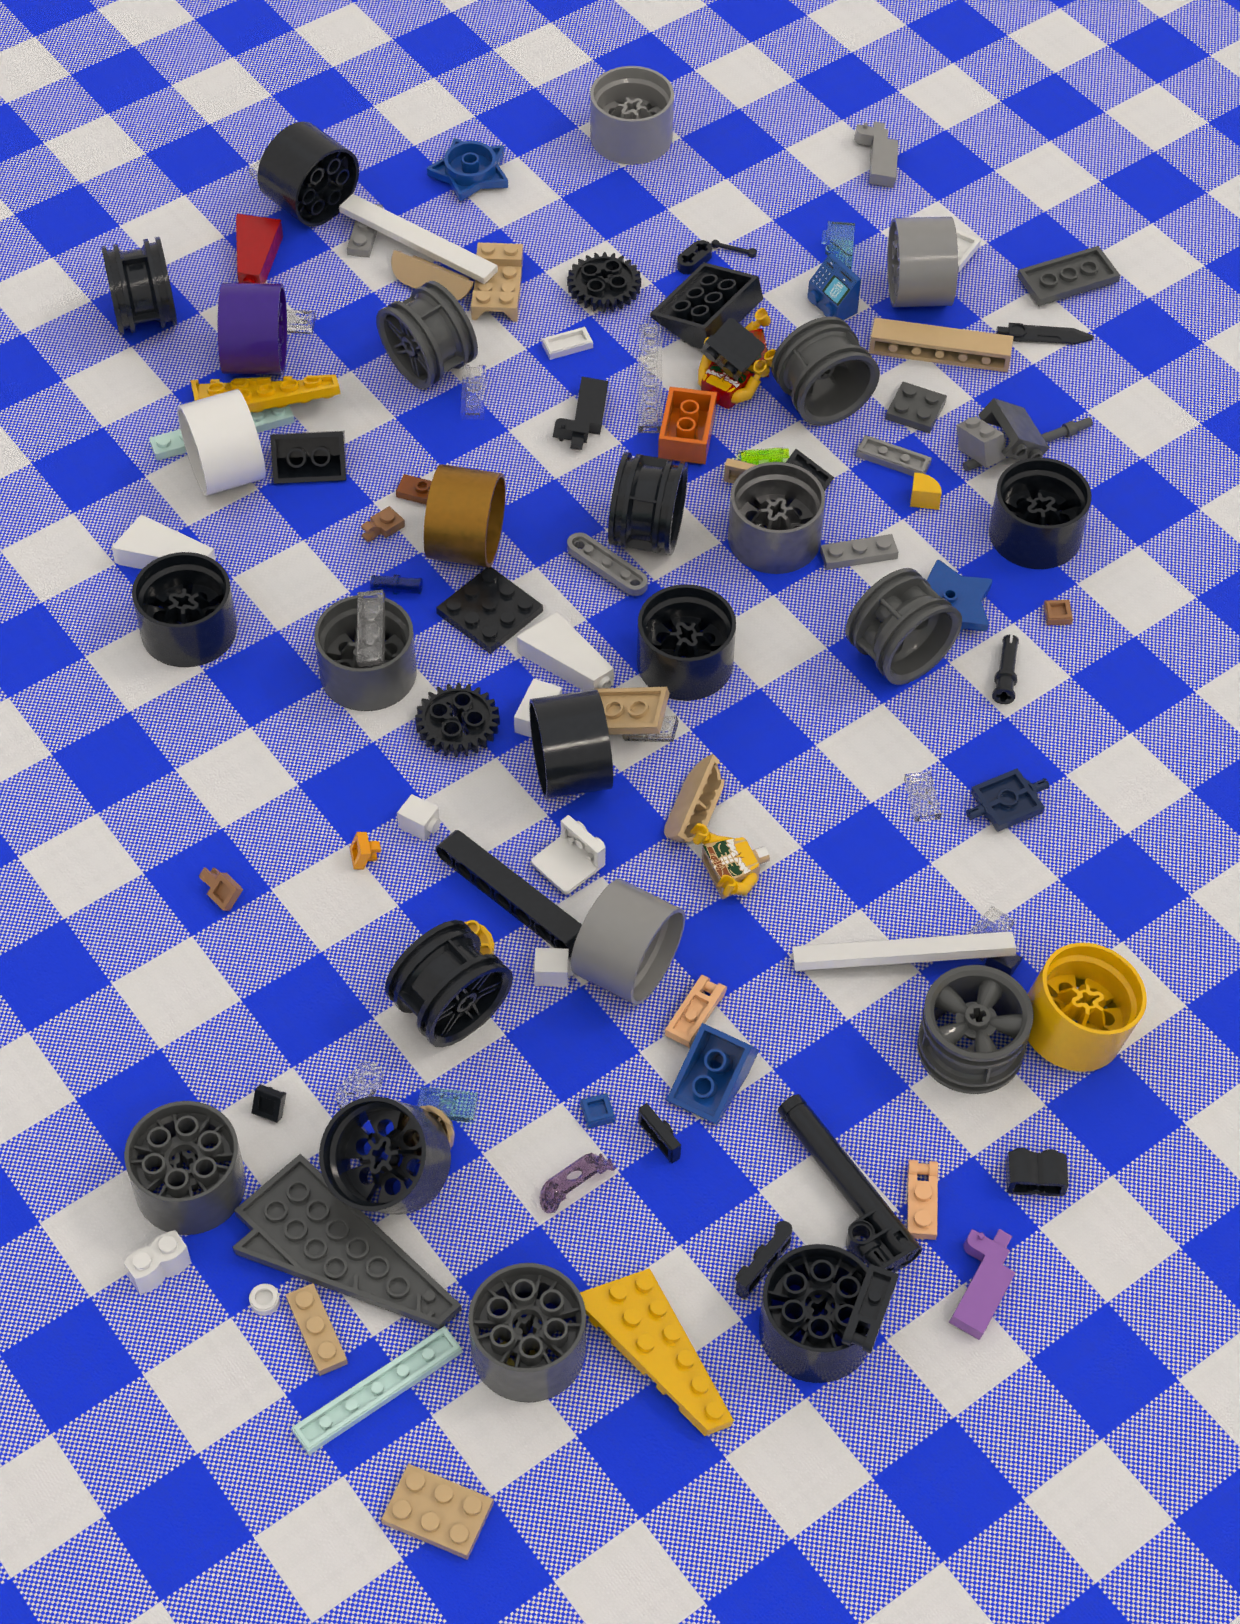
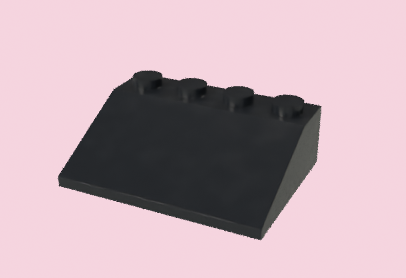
M704 262L650 313V317L690 346L702 349L705 339L711 335L714 336L727 319L734 318L739 323L763 300L759 276Z

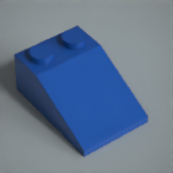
M702 1023L666 1101L718 1125L747 1078L759 1050L752 1045Z

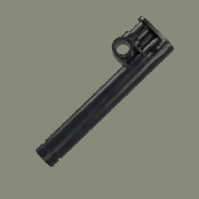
M796 1094L785 1100L778 1108L779 1115L786 1121L793 1133L860 1217L851 1223L848 1228L846 1238L848 1252L854 1254L862 1262H866L868 1266L872 1264L894 1273L914 1261L921 1254L922 1247L810 1106L807 1105L802 1096ZM855 1236H862V1237H864L866 1240H865V1241H858V1240H856L854 1237H855Z

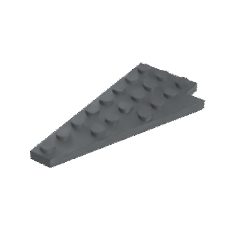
M301 1154L234 1210L235 1215L251 1230L233 1246V1251L238 1256L436 1329L444 1327L462 1310L461 1304L361 1210L352 1208L335 1197L326 1185L322 1173Z

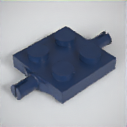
M1014 769L973 786L971 794L977 801L978 806L966 810V815L970 821L984 815L999 832L1042 814L1045 807L1039 800L1037 793L1049 789V783L1046 781V778L1030 783L1022 776L1018 769Z

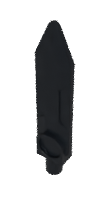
M1009 323L1008 327L997 326L996 334L1013 336V341L1016 342L1032 341L1078 344L1094 339L1093 335L1075 328Z

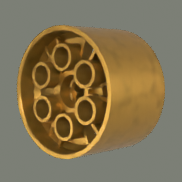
M440 464L437 467L428 494L424 521V552L427 558L491 567L498 550L504 519L506 483L503 473Z

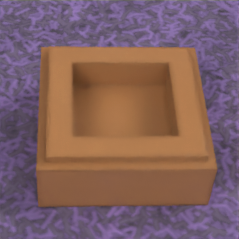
M1069 600L1044 601L1043 608L1047 625H1072L1073 616Z

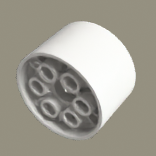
M231 390L177 406L178 421L185 449L197 483L205 496L265 479L266 469L260 440L252 415L240 390Z

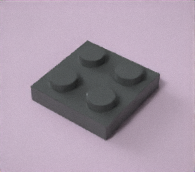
M902 382L886 412L885 419L930 434L946 403L947 395Z

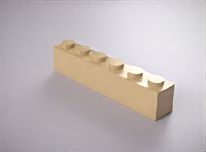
M874 317L869 353L1008 373L1013 336Z

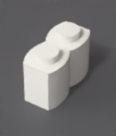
M176 1230L157 1237L150 1247H144L133 1252L125 1260L124 1265L129 1279L137 1291L143 1294L157 1288L166 1277H172L181 1273L188 1267L191 1259L186 1244Z

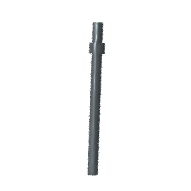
M1090 417L1077 422L1070 421L1062 424L1060 428L1041 435L1046 443L1063 436L1068 438L1076 435L1080 430L1093 426V422ZM974 459L963 462L965 471L983 466Z

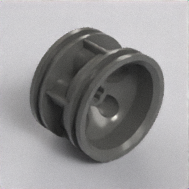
M903 568L884 576L864 593L849 615L845 634L847 640L860 653L870 655L876 661L878 671L892 684L902 685L920 678L942 660L959 635L962 626V615L948 600L941 598L931 588L929 582L916 570Z

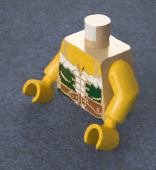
M697 823L690 833L695 834L693 838L694 844H704L702 845V862L722 900L733 894L748 895L759 880V864L770 861L766 847L763 846L752 850L747 840L743 837L718 836L709 832L704 824Z

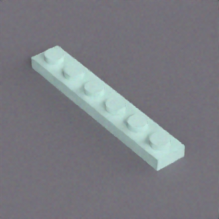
M289 405L283 408L264 409L258 413L250 412L257 433L295 423L294 415ZM180 429L149 438L157 461L187 453Z

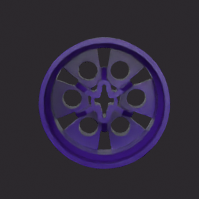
M221 284L218 300L217 331L219 361L223 374H284L287 357V304L283 284Z

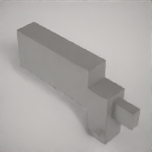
M874 121L873 127L868 126V123H864V125L857 124L854 135L855 142L871 146L869 184L894 188L897 176L898 140L888 138V129H884L885 123Z

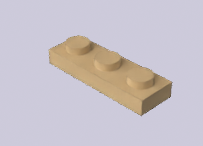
M314 1283L286 1294L287 1302L319 1376L347 1365L348 1361Z

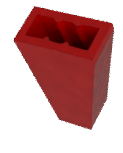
M244 214L236 215L237 275L239 283H266L283 238L280 219Z

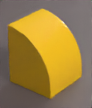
M914 472L910 507L939 510L942 495L939 483L929 475Z

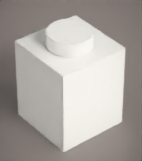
M413 794L409 796L397 812L398 828L424 841L427 840L431 833H436L441 823L439 808Z
M535 948L534 985L568 987V976H574L571 970V960H569V949Z

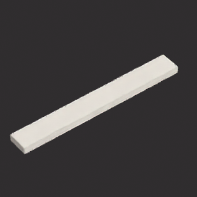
M352 194L339 206L340 213L483 284L498 272V265L355 194Z
M1013 932L794 946L792 951L795 971L1016 956V944Z

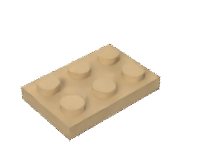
M667 687L597 689L603 703L609 735L660 734L670 695Z
M408 1464L381 1518V1522L388 1527L468 1560L493 1507L494 1499Z

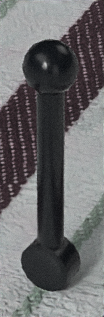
M718 240L711 242L714 249L720 247L745 253L750 258H754L757 255V250L754 248L749 250L720 243Z

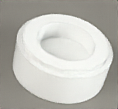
M260 1284L250 1292L249 1302L251 1309L256 1314L266 1316L278 1309L280 1297L278 1290L273 1285Z

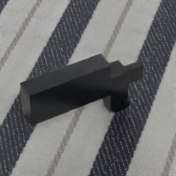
M581 377L575 420L557 419L553 431L554 438H559V441L564 439L571 440L570 448L582 450L583 443H587L588 433L600 435L608 381Z

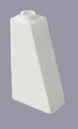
M140 515L112 546L116 564L143 569L159 557L178 552L198 553L216 561L213 548L144 515Z
M558 612L517 636V652L521 656L583 691L610 688L614 684V668Z

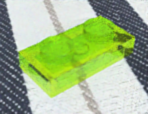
M786 447L738 450L739 461L755 465L759 464V460L783 462V458H789V448Z

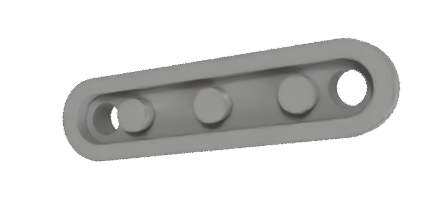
M574 533L569 536L567 550L571 556L629 595L639 596L646 592L648 578L645 573L585 533Z

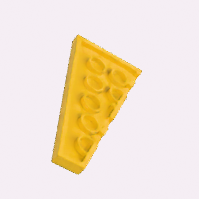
M336 374L308 375L303 380H295L292 376H284L283 381H272L271 377L235 378L230 383L220 382V379H211L209 384H199V380H190L195 401L238 389L242 393L250 412L254 413L274 407L283 408L294 403H307L318 398H332L335 395L341 394Z
M650 1268L580 1292L586 1314L589 1316L588 1321L595 1328L599 1326L611 1338L610 1343L643 1375L647 1374L657 1384L656 1388L663 1395L667 1394L679 1406L678 1410L704 1436L731 1427L734 1420Z

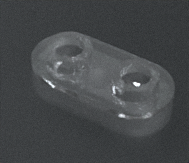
M364 1062L350 1074L336 1092V1101L340 1109L351 1103L346 1101L349 1098L358 1100L372 1097L383 1083V1073L380 1066L373 1062ZM366 1078H373L371 1082H365L364 1080Z

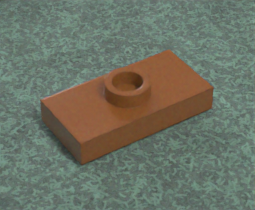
M404 474L396 489V497L427 505L432 481Z

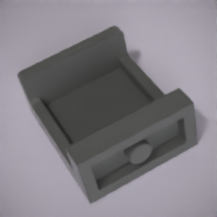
M993 398L979 413L981 420L1001 427L1009 438L1010 443L1002 451L1004 456L1020 461L1029 458H1042L1049 449V446L1025 408Z

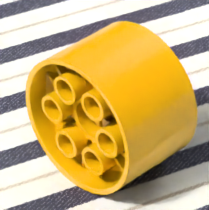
M1073 943L1059 948L1048 958L1028 992L1033 1007V1024L1028 1042L1044 1059L1067 1070L1086 1072L1108 1065L1117 1056L1145 1012L1147 996L1140 975L1125 958L1104 946L1092 943Z

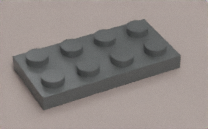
M1096 246L1019 269L1017 277L1037 305L1041 306L1119 282L1120 274L1101 248Z

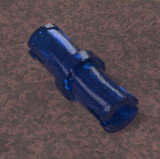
M372 575L370 588L372 591H391L393 594H399L400 592L421 594L423 580L422 578H403L400 575H394L393 577Z

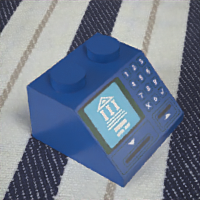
M831 253L809 280L807 298L826 317H838L845 320L858 313L861 278Z

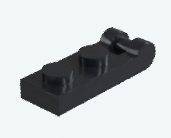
M779 1221L775 1225L773 1238L766 1246L764 1244L760 1245L753 1255V1262L748 1267L744 1265L735 1277V1281H737L735 1293L744 1300H746L790 1246L792 1225L789 1222Z
M872 1264L869 1265L845 1329L842 1344L848 1346L854 1344L862 1347V1351L869 1354L872 1353L899 1274ZM858 1325L869 1329L867 1336L856 1332Z

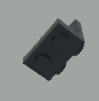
M729 318L714 336L711 335L705 341L701 352L710 361L718 365L725 374L738 381L764 351L765 345L734 318Z

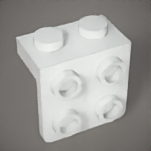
M567 815L561 820V836L532 858V866L563 894H569L605 866L606 847L603 841L598 837H593L580 821H575L571 816Z

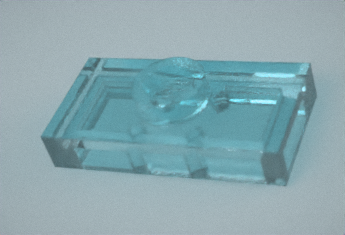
M421 1087L417 1106H434L443 1111L450 1120L474 1123L478 1093Z

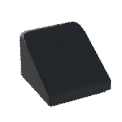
M1017 954L1016 956L991 957L986 959L985 966L1001 970L1012 976L1022 961V957Z

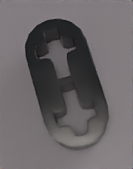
M705 240L696 241L679 254L677 258L678 271L683 274H692L701 264L707 263L712 257L711 243Z

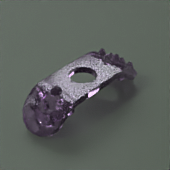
M589 1153L582 1156L543 1185L539 1197L542 1210L548 1214L555 1213L560 1202L566 1199L567 1193L596 1173L602 1174L606 1170L615 1171L616 1166L610 1158L606 1160L601 1153L599 1155ZM571 1172H582V1174L576 1179H567V1176Z

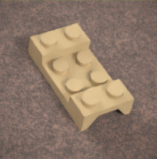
M478 242L476 255L498 265V272L485 284L475 280L471 302L472 320H477L485 311L504 312L513 322H518L523 244Z

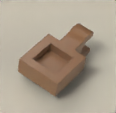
M389 506L370 517V521L361 525V528L365 531L362 537L367 542L374 540L380 534L387 538L405 527V520Z
M204 867L199 875V878L210 887L207 895L223 911H230L243 888L228 873H221L216 868H212L210 872Z

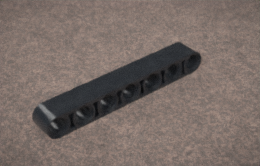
M453 831L436 846L435 849L438 856L447 865L551 946L569 949V958L572 956L573 947L582 926L581 923L461 831Z

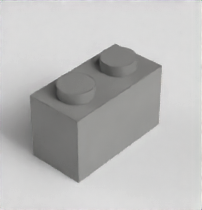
M977 416L970 417L956 425L958 448L961 452L986 468L1006 459L1002 452L1005 449L1004 433Z

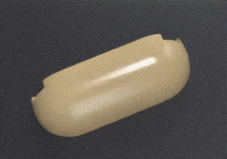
M398 250L393 251L391 259L392 270L396 278L403 284L416 289L428 281H435L447 288L457 301L466 297L472 289L474 281L469 280L464 275L415 255L412 257Z
M714 754L702 759L686 777L665 824L664 834L669 839L681 843L691 842L695 834H691L690 831L697 823H702L707 827L725 782L724 779H721L718 768L720 761Z

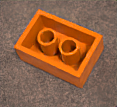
M669 387L659 434L658 458L706 464L716 414L717 392Z

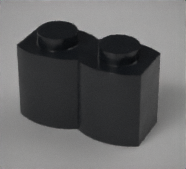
M1017 1148L1008 1152L1005 1161L1007 1193L1015 1195L1038 1194L1042 1196H1064L1069 1186L1066 1154L1059 1153L1053 1149L1036 1153L1026 1148Z

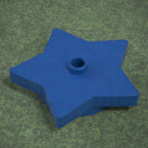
M454 138L444 158L427 167V175L450 184L459 201H463L480 189L508 188V178L499 167L504 156V146H488L477 141L463 142Z
M937 560L927 581L941 598L948 600L961 613L962 626L960 631L965 629L987 631L989 622L982 602L991 589L992 579L961 576L941 560Z

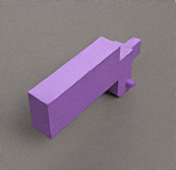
M972 1229L963 1245L965 1252L981 1261L949 1323L978 1340L984 1334L1016 1273L1003 1265L1010 1252L1006 1247L1012 1236L1001 1229L998 1230L993 1240L987 1238L984 1233H979Z

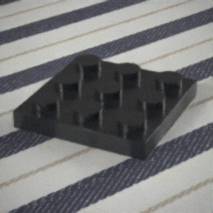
M487 567L437 606L436 610L440 617L491 654L543 612V605L492 567Z

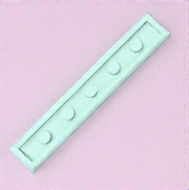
M446 1326L442 1327L291 1427L293 1434L307 1454H312L462 1353V1348Z

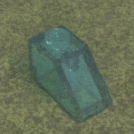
M828 221L827 231L823 230L821 244H826L825 254L828 256L833 253L851 269L855 223Z

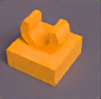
M356 832L349 847L353 868L364 870L368 861H377V853L381 852L380 842H369L367 832Z

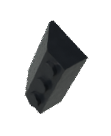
M345 430L270 435L273 484L346 480Z

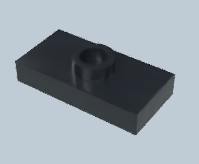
M797 449L794 450L785 462L800 466L812 473L819 480L824 491L835 478Z
M648 1103L639 1107L638 1123L669 1162L674 1163L680 1159L681 1144L674 1137L669 1123L665 1120L661 1121Z

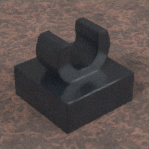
M260 1084L255 1089L251 1113L277 1123L283 1115L286 1092H280L272 1087Z

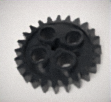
M606 252L600 257L597 253H594V258L586 255V261L578 259V265L572 264V270L568 271V293H571L572 299L577 298V304L584 302V308H588L590 305L593 306V311H596L598 307L602 309V312H605L606 308L614 311L615 306L623 309V303L630 305L631 299L636 300L637 294H640V271H637V265H631V260L624 262L623 255L619 258H615V253L609 257Z
M457 683L454 689H452L450 684H447V690L444 691L437 687V694L428 692L429 700L422 698V706H417V715H415L416 731L420 734V740L426 741L427 748L434 745L435 753L441 749L444 750V756H447L450 751L454 752L455 757H458L459 752L462 751L465 756H468V750L471 749L478 753V746L487 748V740L494 741V734L498 733V725H500L499 708L495 707L494 699L489 700L488 692L481 695L480 687L474 691L471 690V684H468L465 689L461 688L460 683Z

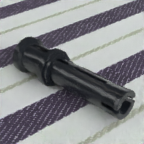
M1005 635L1002 639L1000 668L994 676L996 688L992 692L993 700L999 704H1010L1015 700L1016 696L1013 689L1018 680L1014 671L1019 639L1015 635H1013L1012 643H1010V635Z

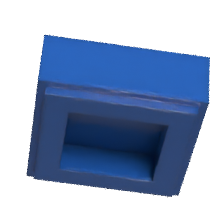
M607 1093L580 1100V1107L587 1129L615 1122V1115Z

